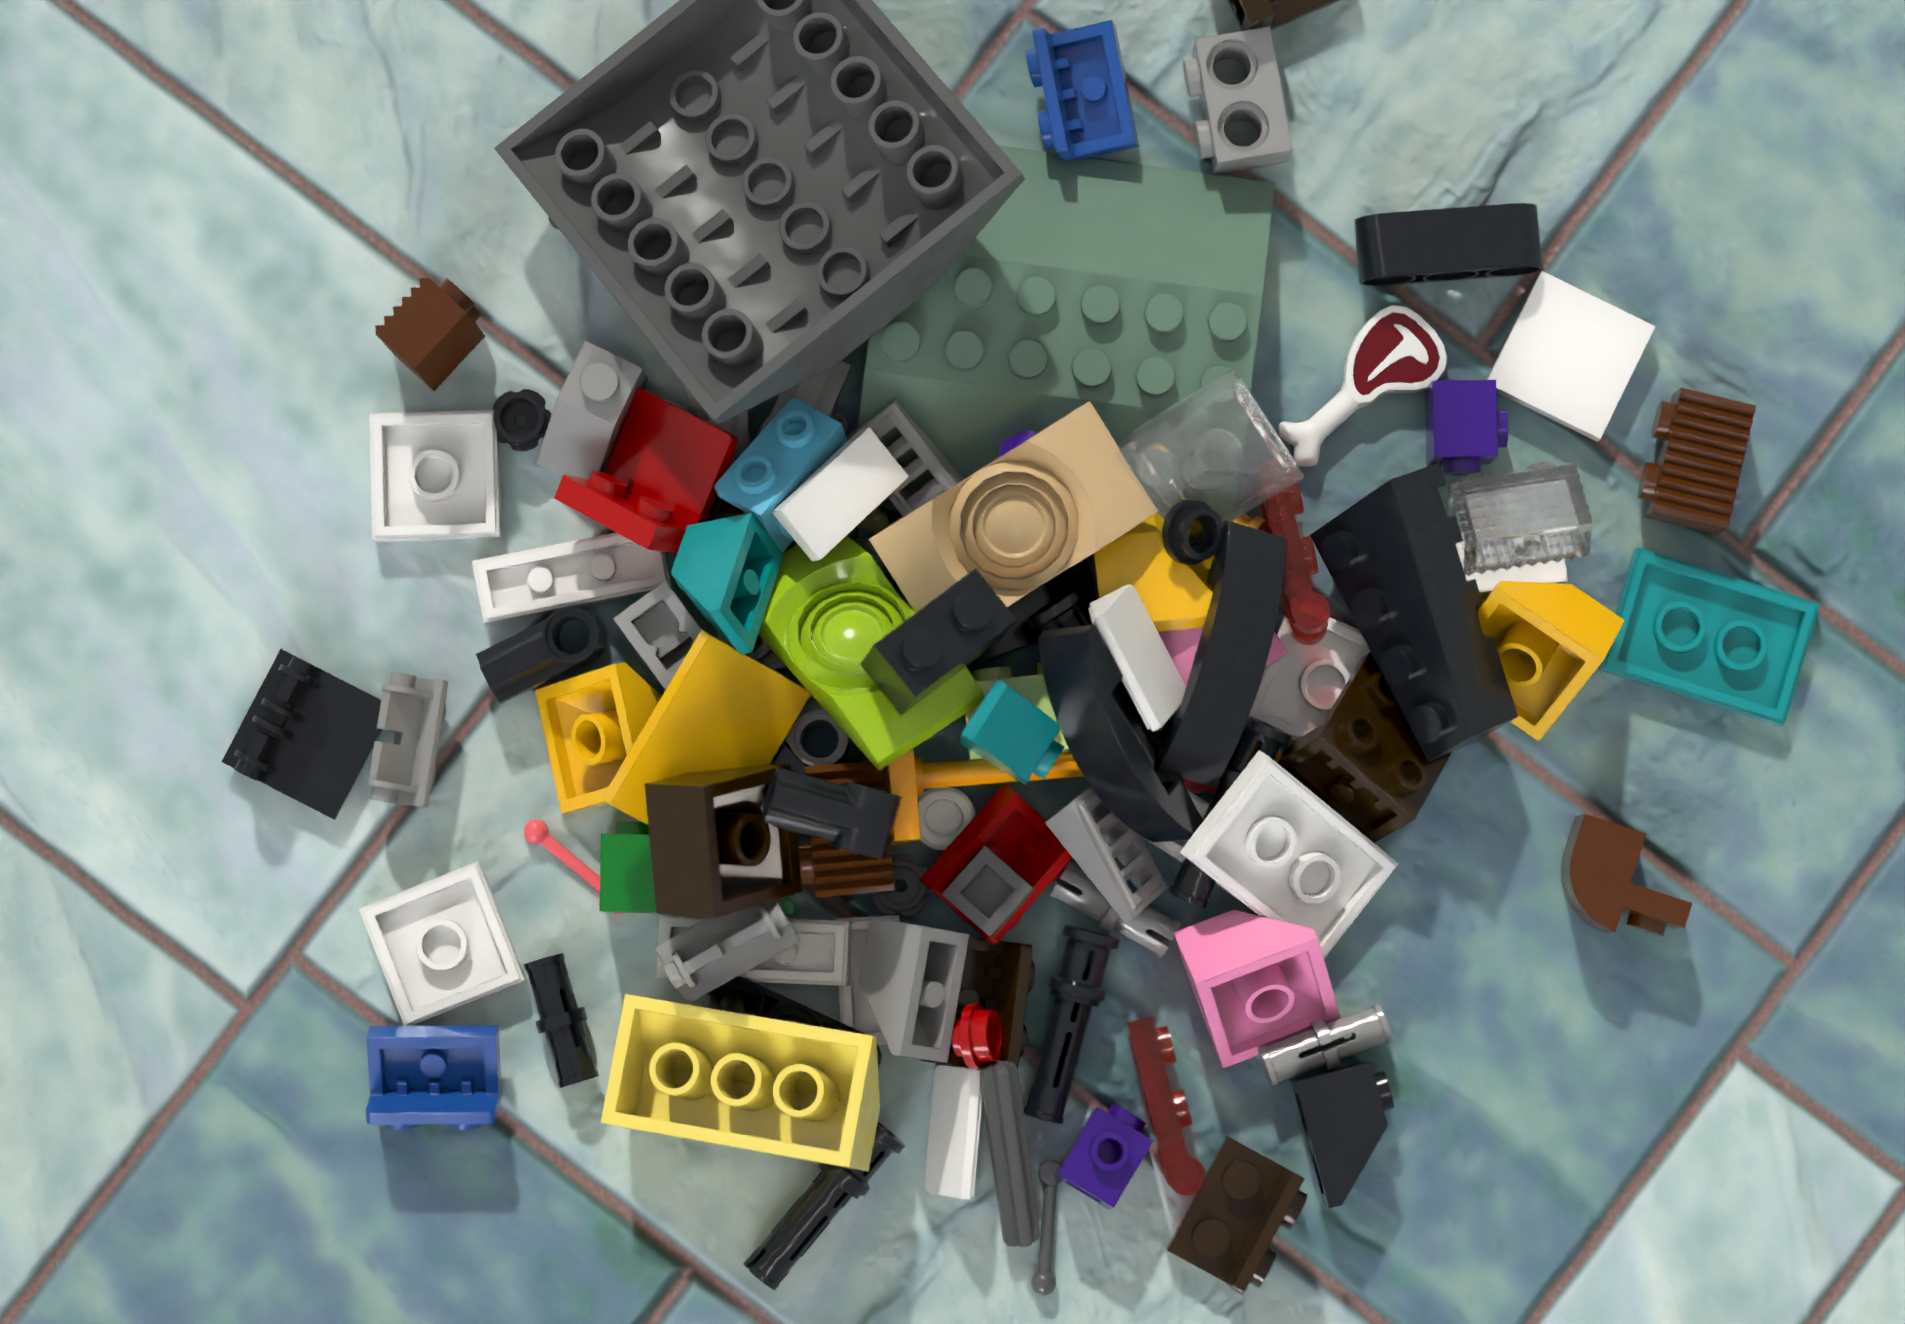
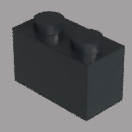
M975 568L876 642L860 665L898 713L903 715L999 642L1017 619Z

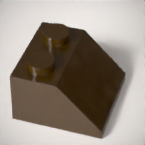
M791 764L689 772L645 784L657 914L717 918L802 892L797 833L761 822L765 798L776 767L791 771Z

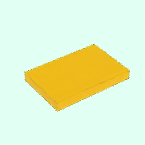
M701 630L602 799L609 805L648 825L645 794L646 783L689 772L770 765L809 699L810 692L804 686L747 654H740L731 645Z

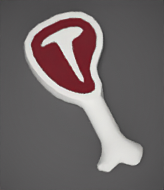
M1391 305L1372 316L1358 332L1349 348L1344 365V381L1341 390L1309 420L1301 423L1283 421L1279 424V437L1293 446L1295 463L1300 467L1315 466L1318 463L1321 445L1325 438L1355 411L1372 404L1378 397L1386 393L1414 394L1426 390L1432 381H1439L1445 372L1447 355L1444 344L1438 334L1419 314L1404 306Z

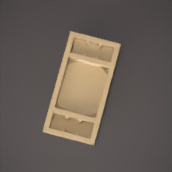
M1088 401L872 536L869 540L914 612H918L975 568L1003 603L1009 607L1042 584L1157 513L1158 510L1095 408Z

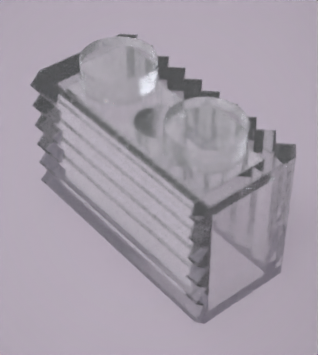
M1538 462L1520 472L1493 475L1485 471L1473 472L1466 475L1461 481L1449 482L1448 517L1456 516L1463 541L1456 543V547L1466 575L1470 576L1475 572L1483 574L1487 570L1496 572L1500 568L1509 570L1513 566L1521 568L1525 564L1534 566L1538 562L1547 564L1551 560L1558 563L1563 558L1571 561L1576 556L1583 559L1589 555L1592 517L1591 513H1589L1588 503H1586V495L1583 493V485L1580 482V474L1577 471L1576 463L1556 466L1551 462Z

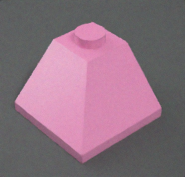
M1231 910L1173 932L1188 980L1222 1068L1258 1056V1047L1268 1046L1311 1030V1022L1323 1019L1327 1024L1341 1019L1320 943L1314 929Z

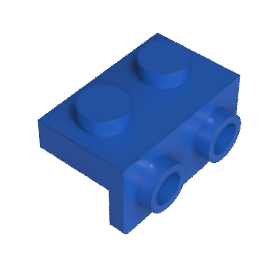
M1112 20L1053 34H1050L1045 28L1032 31L1035 49L1026 51V60L1034 88L1043 86L1047 110L1038 112V121L1046 149L1055 147L1057 155L1064 162L1140 147L1115 23Z
M499 1025L369 1027L366 1037L370 1097L366 1108L367 1124L385 1125L394 1130H407L418 1125L449 1124L455 1129L470 1130L484 1124L496 1122L502 1097Z

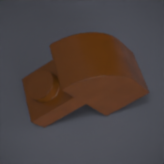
M1581 814L1574 818L1561 861L1562 887L1567 901L1575 913L1588 925L1604 933L1616 932L1622 912L1629 914L1626 925L1654 935L1664 936L1666 926L1673 929L1685 928L1693 903L1631 883L1646 833L1588 814Z

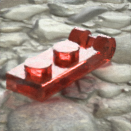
M1281 458L1259 462L1255 466L1254 485L1262 518L1267 521L1265 531L1286 538V561L1281 598L1289 632L1298 643L1314 645L1325 637L1330 617V605L1324 596L1313 592L1309 575L1318 573V564L1311 536L1300 538L1295 515L1304 513L1299 483L1296 476L1285 477Z
M1153 1016L1127 1021L1125 1025L1164 1178L1176 1193L1184 1196L1193 1195L1203 1188L1206 1181V1171L1196 1158L1187 1153L1182 1128L1193 1125L1183 1088L1172 1091L1165 1066L1176 1063L1168 1027L1155 1028Z

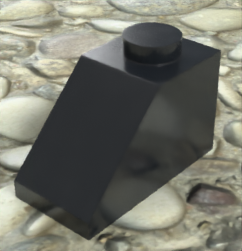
M1368 1061L1291 1080L1322 1201L1328 1208L1341 1206L1344 1203L1388 1126L1384 1111L1394 1108L1393 1097L1385 1072L1374 1073L1372 1064Z

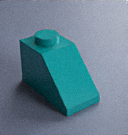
M747 513L687 525L674 560L671 575L713 627L740 654H747L753 651L783 554L754 514Z
M999 679L995 680L961 733L960 744L1026 785L1033 773L1045 779L1065 747L1055 740L1060 732L1058 723Z

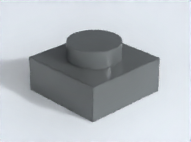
M984 846L942 895L993 939L1035 890L991 850Z

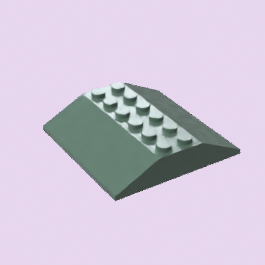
M999 146L1021 171L1025 178L1024 181L939 282L869 338L858 427L895 398L963 477L967 478L998 458L1000 444L1004 439L1015 437L1016 433L1020 431L1040 432L1090 401L1151 499L1168 511L1175 504L1183 500L1202 501L1208 504L1220 516L1222 522L1224 520L1231 521L1247 423L1263 302L1275 183L1096 158L1064 162L1057 153ZM894 427L879 440L887 448L900 438L902 434ZM911 448L896 461L903 468L918 455ZM927 469L907 486L914 493L934 476ZM888 497L879 504L882 510L899 512Z

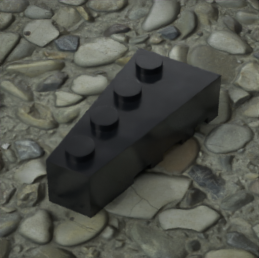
M1440 463L1390 479L1310 534L1428 762L1477 742L1518 717L1494 638L1484 635L1480 625L1478 604L1483 602L1476 579L1467 581L1458 554L1456 543L1462 542L1463 538L1456 516L1447 518L1438 488L1446 485Z

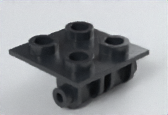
M280 649L222 762L234 768L237 772L253 780H258L336 820L374 747V742L377 741L382 729L377 728L381 700Z

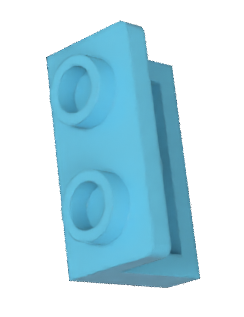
M796 398L790 399L716 482L715 490L718 496L744 511L745 514L753 513L783 553L792 541L795 540L774 516L772 511L848 441L842 424Z

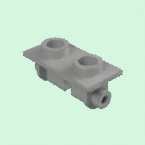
M391 672L389 684H382L383 692L377 728L394 731L395 738L394 744L380 741L374 742L369 779H367L366 786L372 787V800L428 808L431 788L436 777L435 762L441 725L446 714L445 700L448 681L416 678L414 675Z
M774 900L717 918H707L657 946L655 949L665 965L663 968L675 989L678 988L686 1004H689L798 943L800 939L779 901Z

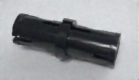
M564 953L524 964L541 1019L535 1021L539 1034L545 1032L559 1080V1088L599 1076L582 1022L588 1018L585 1008H578L568 976Z

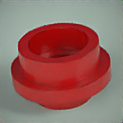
M967 1004L962 1011L961 1018H955L952 1046L955 1054L958 1057H963L969 1069H981L987 1062L998 1061L1003 1050V1028L1000 1016L996 1010H984L980 1004Z

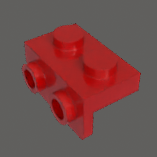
M1003 784L919 880L988 942L996 944L1007 931L1018 924L1023 913L1044 889L1061 875L1065 866L1073 857L1045 824L1046 821L1006 784ZM984 846L991 850L1035 890L993 939L942 895Z

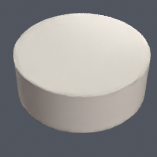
M953 787L932 788L926 791L918 799L921 839L919 840L932 849L945 851L975 817V810L970 799L963 792Z

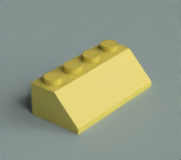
M625 994L600 1123L869 1172L880 1112L876 1037Z

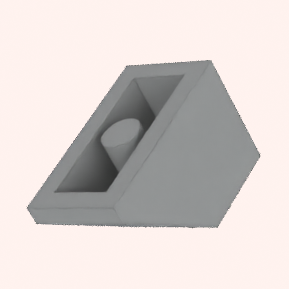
M585 341L556 399L536 465L560 477L569 475L589 479L592 471L604 472L637 390L645 388L648 381L644 369Z
M870 917L859 982L892 1055L948 1062L970 934Z

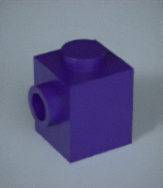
M1496 380L1432 381L1425 390L1427 465L1440 463V465H1443L1444 475L1464 476L1482 473L1481 464L1493 462L1498 457V448H1506L1508 444V414L1506 409H1497Z
M1115 1104L1111 1106L1108 1113L1099 1107L1093 1109L1054 1176L1105 1208H1114L1153 1142L1152 1139L1141 1133L1146 1123Z

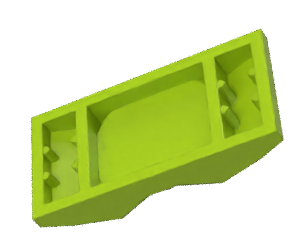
M845 536L830 552L818 561H811L798 544L782 553L781 565L758 635L878 771L981 704L984 699V693L967 667H964L903 715H900L860 664L876 642L916 612L895 591L872 555L848 536Z

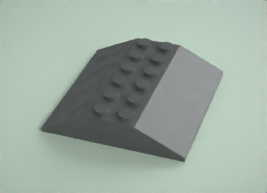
M679 0L494 148L716 425L839 363L934 287L1025 179L1021 171L872 0Z

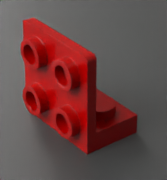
M639 389L634 396L605 472L592 471L589 479L563 475L554 499L648 550L678 553L687 525L706 522L717 496L715 484L727 471L737 446L738 438L736 435L652 391Z

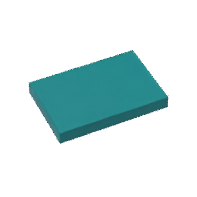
M1637 547L1633 551L1615 610V614L1624 619L1625 622L1598 670L1770 724L1783 726L1786 722L1820 603Z

